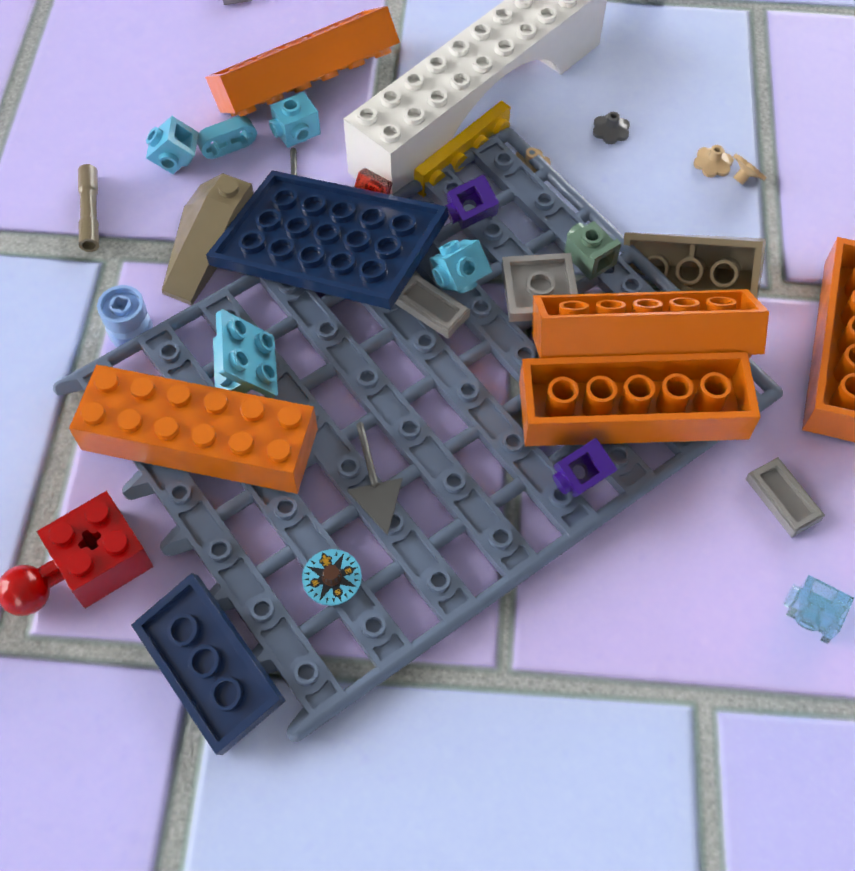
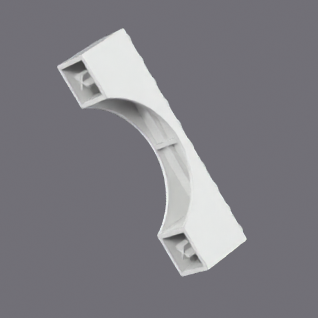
M504 0L343 118L348 174L370 191L393 195L414 180V169L452 140L461 123L476 103L495 83L509 72L530 61L540 60L562 75L600 45L607 0Z

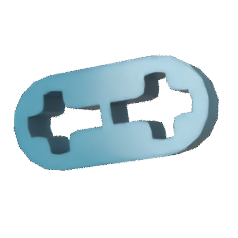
M236 116L201 130L198 133L197 145L204 157L215 159L251 145L257 137V131L248 117Z

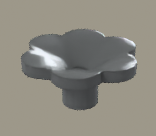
M610 112L605 116H598L594 119L592 133L596 138L603 139L606 144H615L617 141L628 139L630 123L627 119L620 118L617 112Z

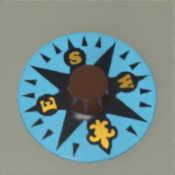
M337 549L324 550L315 554L306 563L302 573V583L307 595L315 602L327 606L343 604L350 600L357 593L362 580L361 568L356 559L349 553Z

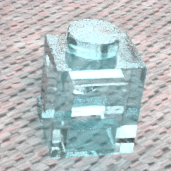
M808 575L800 587L795 584L791 586L783 605L789 608L786 613L787 616L795 619L798 625L807 630L822 633L820 641L828 644L840 632L854 597Z

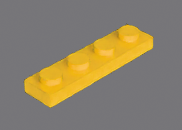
M501 100L414 169V180L419 181L423 188L418 194L424 198L427 195L425 193L426 182L434 186L446 177V174L441 170L450 163L455 172L461 171L464 167L458 169L459 166L468 158L463 154L472 147L478 149L489 140V137L505 128H509L511 107Z

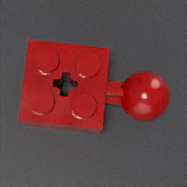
M106 490L36 531L53 560L39 568L31 565H18L7 570L0 578V605L8 613L16 616L34 614L43 608L48 601L50 588L65 579L72 593L86 609L154 566Z

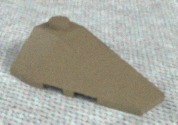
M222 173L197 188L183 208L162 286L163 295L191 306L218 268L209 265L206 254L254 194L251 183Z
M624 233V245H634L680 291L748 289L758 299L763 273L765 238ZM633 263L629 265L635 272L644 275Z

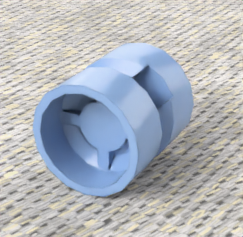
M118 285L109 288L99 297L97 303L98 314L105 326L110 341L116 347L153 328L142 294L136 288Z

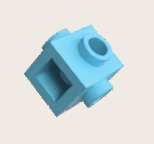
M304 91L270 105L272 119L269 120L270 129L275 138L280 137L287 148L321 134L318 110Z
M171 116L158 128L154 127L149 132L146 139L148 144L146 159L174 174L182 166H188L193 157H195L199 132Z
M463 239L460 242L458 240L450 241L439 247L440 253L430 258L434 267L432 269L433 277L443 290L465 293L477 286V280L492 272L479 240Z

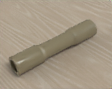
M83 164L78 168V193L80 195L79 248L86 252H93L99 248V222L97 220L98 170L91 164Z

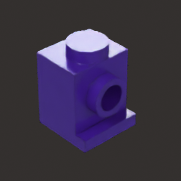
M484 174L447 192L448 204L445 206L448 207L449 220L452 224L458 222L462 230L489 216L492 218L498 214L499 201ZM471 204L475 208L466 212L464 206Z
M594 438L553 466L557 473L552 475L564 495L570 492L575 498L618 469L598 439ZM579 465L584 468V478L579 479L573 472L574 466Z

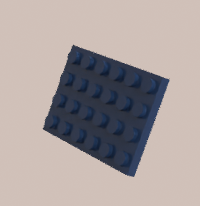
M272 170L209 250L206 257L210 266L391 310L449 218L448 207Z

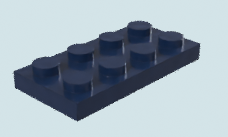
M194 573L188 575L131 624L216 755H224L286 701L201 578Z

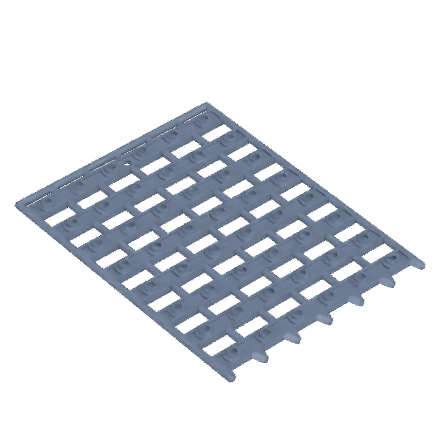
M505 128L489 137V140L478 149L472 147L463 154L468 158L458 169L474 162L503 191L496 195L499 201V208L513 201L544 233L523 244L497 216L492 218L489 216L463 230L458 222L454 224L450 222L442 227L416 269L423 279L470 309V317L464 324L481 342L460 356L453 352L434 329L396 304L389 310L361 303L384 330L359 344L329 309L345 300L344 298L328 294L320 298L312 290L246 274L60 379L53 385V391L58 396L80 390L85 392L96 364L113 367L142 350L162 377L215 387L211 380L214 377V360L201 367L175 331L203 316L217 334L216 313L221 309L258 327L234 298L258 283H261L288 316L265 331L272 334L274 340H277L298 328L326 362V365L300 380L275 349L278 395L273 397V399L314 406L318 430L306 469L317 463L349 504V506L320 524L298 494L241 482L240 484L245 491L214 509L188 472L133 461L138 471L122 488V493L128 500L138 499L151 494L157 496L176 524L160 544L162 553L166 556H174L190 550L196 552L216 581L215 585L209 590L224 612L231 609L236 610L258 642L252 653L267 674L275 671L279 672L303 708L287 728V736L292 742L303 740L721 441L663 442L675 456L655 470H652L627 443L601 444L618 469L605 479L620 495L595 511L581 494L575 498L570 492L564 495L552 475L557 473L553 466L584 445H565L548 457L538 446H525L523 429L511 417L521 410L520 394L501 405L468 368L470 365L487 354L492 353L519 383L522 359L540 358L535 344L524 333L525 330L532 327L533 321L509 322L508 315L481 286L502 274V257L534 255L553 242L565 252L567 234L577 223H583L586 226L587 221H595L613 240L618 239L621 242L620 252L622 253L618 256L617 264L611 267L614 271L613 273L607 274L603 272L592 280L585 276L577 281L578 294H584L596 285L604 293L656 292L629 266L631 263L662 292L680 291L634 245H624V236L539 154L529 160V163L537 172L534 173L504 144L508 142L526 158V150L531 148V146L512 128ZM530 150L529 153L533 155L535 151ZM451 163L441 170L446 176L436 185L432 186L429 182L425 183V193L435 204L447 205V192L464 184L454 173L455 171ZM413 180L393 195L409 198L422 191L423 188L419 181ZM544 182H550L579 212L575 213ZM471 204L464 206L466 212L475 208ZM460 231L469 240H479L486 257L492 263L490 265L492 272L477 280V286L465 293L443 290L433 277L432 269L434 267L430 261L431 257L440 253L439 247L442 246L440 243ZM392 340L425 376V378L401 393L369 356V354ZM749 358L753 381L764 391V393L760 394L755 389L759 411L762 412L783 396V390ZM335 375L367 412L366 415L340 430L310 392V390ZM434 388L468 426V428L445 443L438 438L410 405V403ZM358 422L364 424L365 432L377 425L410 465L387 481L403 478L400 487L402 489L420 477L455 519L453 522L427 538L397 501L388 536L347 492L349 489L371 485L365 460L350 442L359 436L356 427ZM476 439H479L514 479L490 497H488L454 456L455 453ZM377 476L378 483L382 482L380 478ZM522 492H525L562 534V536L538 553L533 550L499 510L500 507ZM252 503L256 504L286 545V547L257 566L253 564L224 523L225 520ZM359 517L393 562L366 581L362 579L357 593L350 600L343 604L328 606L298 626L265 581V578L294 559L304 569L306 563L315 554L329 549L340 550L330 536ZM464 532L502 576L501 579L475 597L437 551ZM402 574H404L440 621L412 642L407 639L374 595ZM338 618L375 666L374 669L344 690L308 641L309 638Z

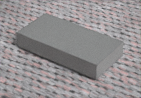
M417 274L410 278L395 302L396 305L447 339L470 317L469 308Z
M779 457L748 473L746 481L791 538L819 523L825 517V514Z

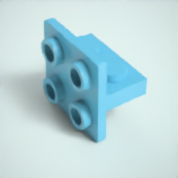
M224 309L216 313L217 336L213 338L215 387L242 393L254 390L269 398L277 396L278 384L274 336Z

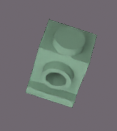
M595 221L586 226L583 223H577L567 234L564 253H571L572 262L589 280H592L617 264L621 242L618 239L613 240Z

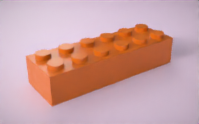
M388 6L359 12L205 78L220 113H230L231 116L239 115L242 117L257 110L256 104L267 103V105L284 99V92L294 91L298 93L312 87L310 81L314 82L320 79L326 81L338 76V70L346 68L351 70L366 63L364 59L385 56L392 52L391 46L400 43Z
M837 237L824 264L802 430L855 442V240Z
M748 289L533 295L532 337L540 358L748 352V357L751 358L752 355L765 354L769 311Z
M748 352L522 359L519 387L525 446L585 445L594 438H597L600 444L749 440L761 418Z
M96 364L69 429L83 451L298 494L318 427L314 406Z

